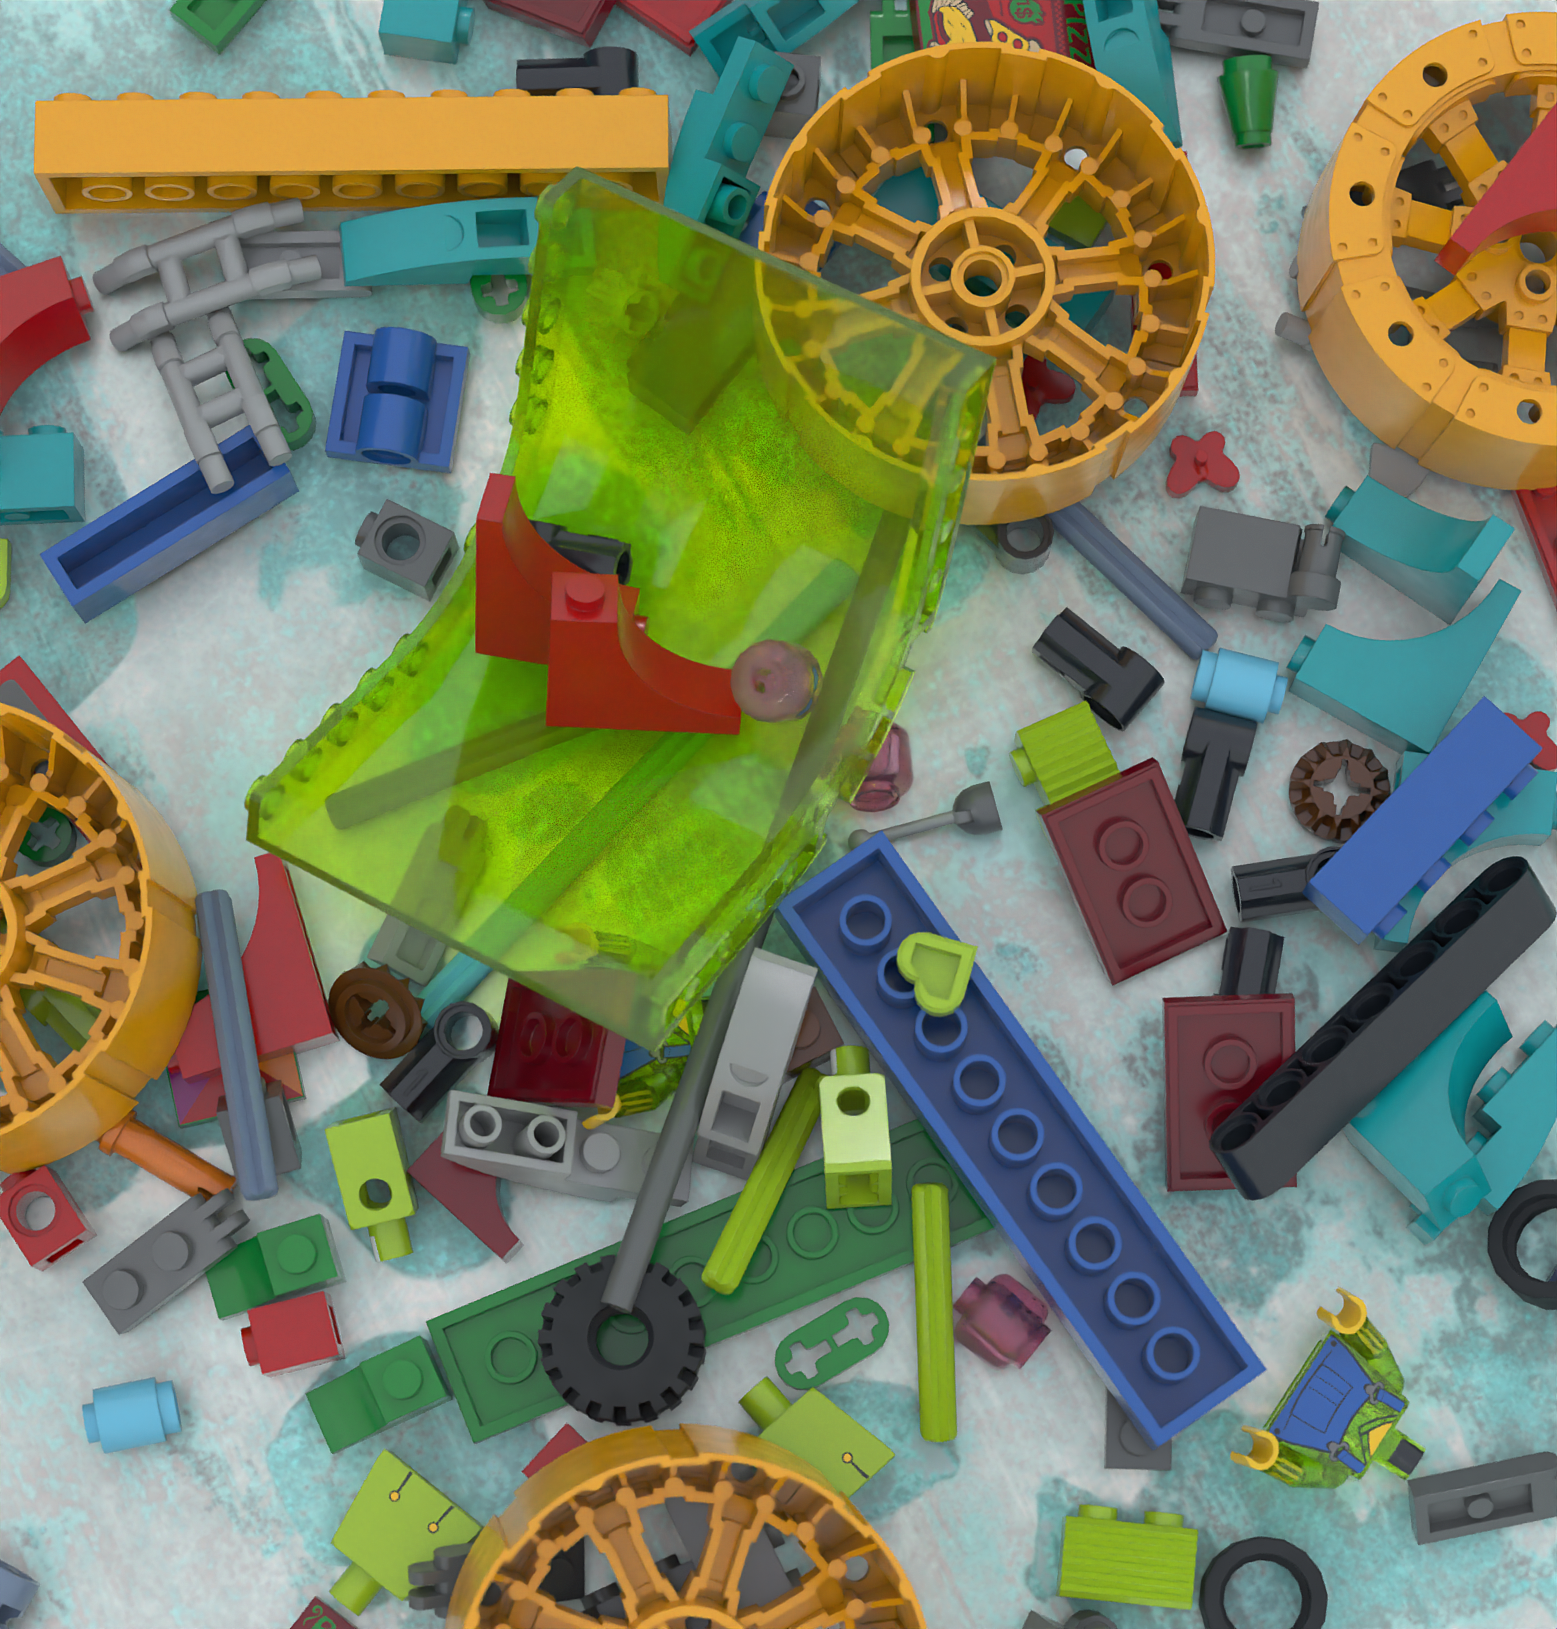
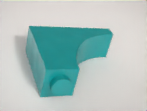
M1368 475L1356 492L1345 486L1325 515V518L1333 522V527L1343 530L1346 534L1341 548L1343 554L1449 625H1451L1515 530V528L1494 514L1486 520L1468 521L1435 512L1401 496Z
M1499 578L1486 598L1467 616L1438 632L1412 639H1369L1340 631L1325 624L1316 641L1306 635L1303 637L1287 665V669L1297 674L1288 691L1401 755L1404 751L1430 754L1522 591Z
M1403 752L1396 762L1393 792L1429 754ZM1536 769L1539 773L1513 800H1510L1502 792L1486 809L1495 820L1469 847L1458 839L1442 857L1452 867L1467 857L1492 848L1513 845L1541 846L1551 836L1552 829L1557 830V772ZM1416 885L1399 902L1408 911L1406 915L1382 940L1375 935V950L1399 953L1408 943L1415 912L1425 894Z
M1486 990L1343 1128L1348 1141L1440 1231L1444 1230L1457 1218L1472 1212L1480 1200L1492 1191L1476 1155L1466 1145L1465 1115L1469 1097L1480 1073L1496 1052L1513 1036L1498 1001Z

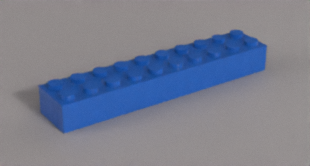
M882 830L774 904L777 921L808 965L818 968L816 976L1152 1451L1267 1370L974 960L964 999L960 1007L952 1014L942 1017L932 1016L919 1007L914 996L915 985L904 979L899 973L896 964L898 948L902 941L909 935L918 932L932 933L960 942L961 940Z

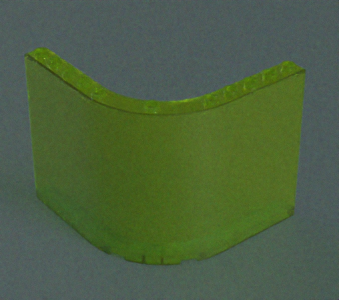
M576 166L556 185L551 184L547 186L540 195L535 207L534 217L539 222L537 243L528 262V272L532 274L530 297L525 304L521 318L522 324L526 326L524 347L515 367V373L520 377L518 395L509 416V423L513 427L500 474L516 477L519 500L529 520L568 527L567 532L583 535L591 534L631 543L633 567L630 582L626 586L640 588L639 615L649 616L648 637L663 648L691 661L720 668L741 670L739 735L545 726L548 665L475 653V523L465 539V554L439 598L411 634H404L398 640L392 654L377 669H368L361 677L356 689L341 704H332L324 714L320 725L305 739L299 738L294 741L286 752L283 761L268 776L261 775L252 783L244 802V807L248 811L246 841L654 1053L804 875L827 842V834L823 833L827 817L838 799L851 804L889 733L916 672L905 666L914 641L922 632L928 633L932 629L945 588L996 358ZM812 664L816 667L819 675L818 688L814 692V695V676L811 668ZM813 695V703L810 709L804 713V717H802V715L799 717H795L806 707L808 701Z

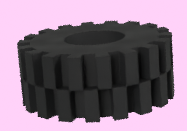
M614 1254L601 1256V1262L590 1266L585 1262L574 1269L576 1274L568 1281L562 1278L554 1288L556 1294L551 1303H545L541 1313L544 1319L542 1330H538V1345L541 1347L542 1358L540 1359L544 1371L550 1378L554 1388L576 1411L579 1410L597 1422L603 1423L607 1421L615 1423L617 1426H631L632 1422L637 1421L648 1423L659 1419L658 1415L665 1410H674L682 1403L681 1398L688 1389L692 1391L699 1379L697 1374L700 1366L704 1365L706 1356L704 1321L688 1287L680 1278L677 1279L672 1275L667 1267L658 1262L655 1264L649 1263L631 1314L609 1308V1306H612L610 1304L600 1303L616 1259ZM618 1314H628L638 1318L645 1325L648 1332V1345L644 1354L637 1361L628 1365H615L606 1361L600 1355L597 1348L599 1328L608 1318Z

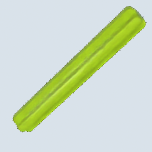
M809 1067L798 1075L701 1275L702 1281L706 1286L715 1289L721 1294L729 1295L738 1286L819 1118V1079L828 1075L821 1073L816 1068Z
M924 1182L913 1185L911 1189L920 1434L925 1441L946 1442L954 1440L957 1436L949 1192L943 1183Z

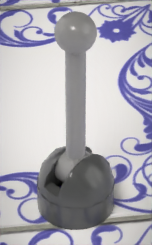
M990 781L962 790L955 798L952 811L882 829V831L890 841L953 823L957 824L964 832L972 835H986L1003 829ZM864 829L853 831L848 838L849 848L854 850L881 830L871 833Z

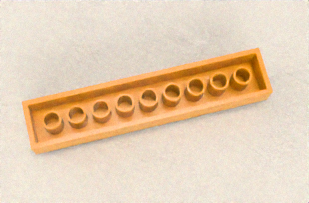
M640 87L624 89L619 92V95H594L593 92L586 89L567 88L558 91L556 96H531L529 92L521 89H502L494 92L493 96L468 97L467 93L460 90L443 89L432 92L430 97H405L403 93L398 91L377 90L370 92L367 98H343L339 93L319 90L307 93L305 98H280L272 92L252 91L243 94L242 99H217L215 95L206 92H187L181 94L179 99L154 100L151 95L145 93L127 92L119 94L116 100H92L84 94L62 93L54 96V101H35L34 175L55 214L233 212L263 202L270 204L296 197L301 202L303 212L395 211L432 204L517 197H537L538 206L594 205V209L663 208L665 189L672 162V131L668 95H657L654 90Z

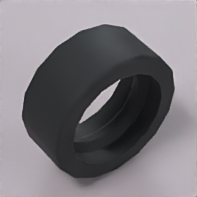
M1557 1179L1536 1180L1515 1189L1501 1207L1495 1211L1488 1227L1487 1252L1495 1273L1523 1301L1545 1310H1557V1281H1542L1531 1277L1521 1267L1517 1256V1242L1524 1227L1532 1219L1543 1212L1557 1208Z
M1258 1536L1231 1543L1211 1560L1201 1579L1198 1605L1205 1629H1236L1228 1619L1224 1606L1225 1587L1235 1571L1244 1564L1257 1560L1271 1561L1286 1568L1298 1582L1302 1596L1301 1611L1295 1624L1290 1629H1321L1326 1621L1328 1593L1320 1569L1305 1551L1284 1539Z

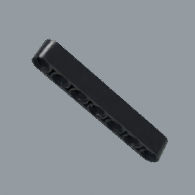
M1522 856L1503 858L1485 869L1215 1129L1209 1140V1148L1244 1199L1252 1201L1264 1199L1281 1189L1552 925L1557 915L1556 907L1525 858Z

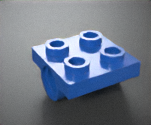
M401 327L378 328L374 334L344 331L325 447L327 457L451 474L470 358L469 348L437 343L434 337L426 333Z

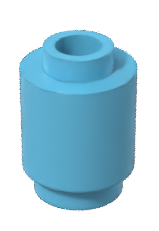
M1219 648L1218 653L1202 650L1190 699L1204 702V709L1263 724L1267 712L1279 714L1288 678L1277 675L1279 662L1224 648Z
M151 1377L93 1389L94 1403L82 1405L88 1442L91 1444L101 1441L104 1454L166 1442L168 1434L182 1432L179 1407L172 1380L157 1383L156 1378Z

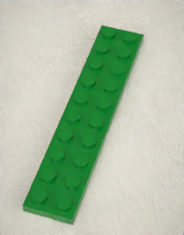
M915 1119L889 1130L892 1165V1205L827 1209L824 1159L821 1158L794 1169L738 1286L729 1295L721 1294L715 1289L706 1286L702 1281L701 1275L741 1192L663 1223L649 1263L655 1264L658 1262L667 1267L672 1275L677 1279L680 1278L688 1287L704 1321L706 1331L705 1349L914 1263L911 1194L913 1185L924 1182H940L948 1188L950 1248L990 1232L995 1228L919 1120ZM622 1241L425 1321L474 1444L569 1406L552 1385L540 1359L542 1358L541 1347L538 1345V1330H542L544 1320L541 1313L545 1303H551L556 1294L554 1288L562 1278L568 1281L576 1274L574 1269L585 1262L590 1266L601 1262V1256L613 1254L617 1256ZM618 1314L608 1318L601 1325L597 1334V1348L600 1355L606 1361L615 1365L634 1363L644 1354L648 1345V1332L645 1325L638 1318L628 1314Z

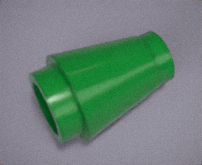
M1247 55L1222 61L1223 75L1218 76L1217 81L1231 133L1234 137L1235 149L1247 150L1271 146L1279 76L1277 70H1272V57L1267 55Z

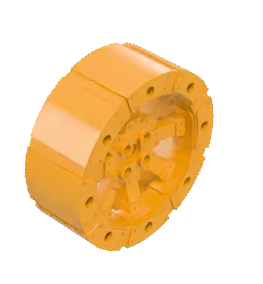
M1557 12L1506 14L1500 22L1482 25L1481 20H1477L1441 34L1401 60L1383 77L1365 99L1319 177L1305 211L1298 242L1297 288L1301 312L1306 311L1307 320L1311 328L1308 339L1322 371L1343 403L1376 437L1393 450L1398 447L1419 460L1418 465L1454 480L1503 490H1535L1557 486V385H1551L1550 373L1545 372L1546 341L1553 332L1554 326H1557V232H1535L1505 239L1500 244L1496 243L1488 247L1466 263L1453 277L1449 285L1426 300L1423 296L1415 300L1410 298L1402 279L1396 274L1392 254L1393 247L1400 248L1401 245L1439 254L1453 233L1508 165L1504 159L1500 162L1497 161L1475 125L1478 117L1472 105L1484 102L1490 95L1504 92V97L1531 95L1529 118H1533L1531 134L1557 102ZM1421 138L1435 155L1439 153L1463 191L1460 196L1465 206H1454L1450 211L1411 200V193L1395 187L1405 157ZM1350 191L1362 192V201L1367 206L1356 205L1350 198ZM1520 243H1531L1540 248L1544 254L1545 263H1534L1528 260L1521 252ZM1543 288L1545 289V293L1542 294L1532 293ZM1486 317L1497 323L1499 334L1503 335L1501 369L1498 373L1487 369L1477 368L1461 358L1460 354L1445 341L1452 331L1472 318L1479 320ZM1401 325H1404L1412 335V340L1406 346H1397L1390 341L1388 334H1394ZM1522 402L1533 404L1529 409L1528 415L1534 424H1527L1519 419L1517 415L1518 404Z
M963 42L918 50L888 61L868 71L867 78L849 90L846 87L842 88L810 118L785 153L770 185L764 204L763 231H759L757 255L756 330L764 371L780 409L787 420L793 418L803 433L802 442L829 470L859 492L901 512L924 518L925 513L951 517V523L992 525L1024 521L1073 505L1092 495L1094 487L1109 476L1116 479L1142 455L1163 428L1180 396L1207 325L1210 313L1205 312L1215 283L1214 237L1204 194L1192 166L1181 147L1176 150L1163 132L1164 124L1148 107L1108 76L1061 54L1040 48L1038 53L1012 48V43ZM932 123L942 125L947 131V138L942 142L930 143L931 132L926 126ZM1072 149H1080L1088 156L1081 161L1078 170L1065 162V154ZM995 156L1014 160L1020 165L1033 169L1031 180L1014 204L1009 202L1003 209L988 207L985 198L979 197L971 168L973 158H992ZM922 167L926 178L931 177L939 203L938 222L934 225L919 220L913 223L878 205V200L871 195L877 190L879 184L894 175L900 176ZM1078 195L1095 212L1103 215L1111 226L1115 240L1109 241L1107 246L1065 251L1064 247L1048 246L1045 238L1050 222L1065 201L1070 204ZM819 200L827 204L829 211L822 209L812 216L805 211V208L811 201ZM835 241L850 247L854 243L861 245L892 261L891 268L901 275V277L888 281L886 287L843 299L842 295L820 298L821 272L818 271L820 267L824 268ZM1003 252L1009 253L1013 257L1014 265ZM1154 263H1164L1171 269L1172 277L1162 280V276L1157 270H1148V268ZM937 264L948 266L951 269L950 279L947 281L933 279L929 273L930 268ZM973 276H985L995 283L998 290L990 296L980 297L969 292L964 282ZM1114 290L1115 295H1133V324L1137 325V330L1134 332L1128 353L1126 354L1110 344H1107L1105 347L1070 321V315L1059 304L1072 300L1073 294ZM1010 312H1021L1027 319L1019 327L1012 328L1005 320V316ZM958 324L965 329L966 333L951 328L948 325ZM895 330L896 335L918 334L912 347V357L892 389L886 388L874 405L855 386L850 389L843 380V369L835 354L850 349L851 342ZM788 336L797 337L803 343V351L801 353H787L782 339ZM1023 353L1041 362L1047 358L1082 384L1080 390L1093 403L1080 413L1075 424L1068 428L1063 424L1050 432L1039 435L1033 414L1028 415L1021 379L1024 367ZM964 364H968L975 384H981L988 419L985 431L986 446L962 445L961 450L942 447V441L919 434L925 422V411L945 379L951 380ZM1139 399L1147 405L1148 410L1140 418L1126 413L1124 405L1129 400Z
M0 703V921L3 916L6 917L7 933L2 934L0 932V1067L3 1070L0 1072V1077L7 1095L0 1096V1171L11 1175L50 1164L80 1150L110 1130L139 1103L135 1097L151 1078L156 1081L158 1080L185 1032L200 979L202 945L201 939L196 936L195 914L197 913L195 898L198 894L194 879L179 842L158 810L136 787L66 733L31 713ZM49 761L48 770L45 775L41 773L33 775L34 769L39 763ZM47 807L68 816L72 820L78 819L74 823L90 839L91 842L73 852V858L33 876L25 874L16 877L18 864L13 862L31 822L38 823ZM116 896L119 913L125 916L126 932H121L118 959L95 955V958L92 959L60 949L59 946L49 940L38 936L39 933L57 921L55 915L94 897L104 900ZM45 987L79 997L86 1004L101 1010L87 1033L91 1036L80 1051L74 1049L59 1064L55 1062L50 1054L42 1051L22 1016L27 1012L19 991L21 988L44 991Z
M679 1423V1429L654 1430L651 1425L597 1438L563 1454L527 1479L513 1492L515 1500L499 1517L495 1514L491 1517L473 1544L455 1583L445 1622V1629H686L685 1621L688 1616L708 1618L709 1624L706 1629H816L819 1626L825 1629L839 1623L840 1629H927L914 1589L893 1552L851 1500L842 1491L838 1494L818 1469L794 1453L757 1436L719 1426ZM733 1462L756 1466L757 1468L755 1474L750 1479L739 1480L732 1475L731 1467ZM683 1497L685 1502L709 1503L706 1517L709 1530L696 1571L690 1570L680 1592L675 1591L664 1572H658L641 1536V1533L645 1531L637 1511L639 1508L665 1503L664 1498ZM764 1522L777 1528L787 1536L791 1533L799 1539L797 1541L816 1566L799 1578L800 1585L759 1608L756 1603L737 1610L740 1590L737 1586L750 1543H756ZM588 1533L599 1553L605 1552L623 1590L619 1595L627 1616L625 1619L600 1614L599 1619L556 1603L554 1596L538 1588L545 1575L551 1569L550 1560L561 1548L566 1552L574 1543ZM855 1556L863 1557L868 1564L865 1576L859 1580L846 1578L847 1566L845 1562ZM490 1582H494L501 1589L499 1600L490 1606L481 1605L480 1601Z

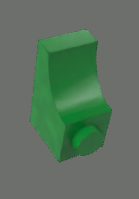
M320 1213L258 1232L256 1236L237 1244L238 1247L206 1272L218 1318L222 1321L245 1314L250 1309L297 1298L346 1282L329 1220Z
M420 1335L361 1362L360 1365L342 1376L305 1393L331 1454H336L453 1400L427 1340Z

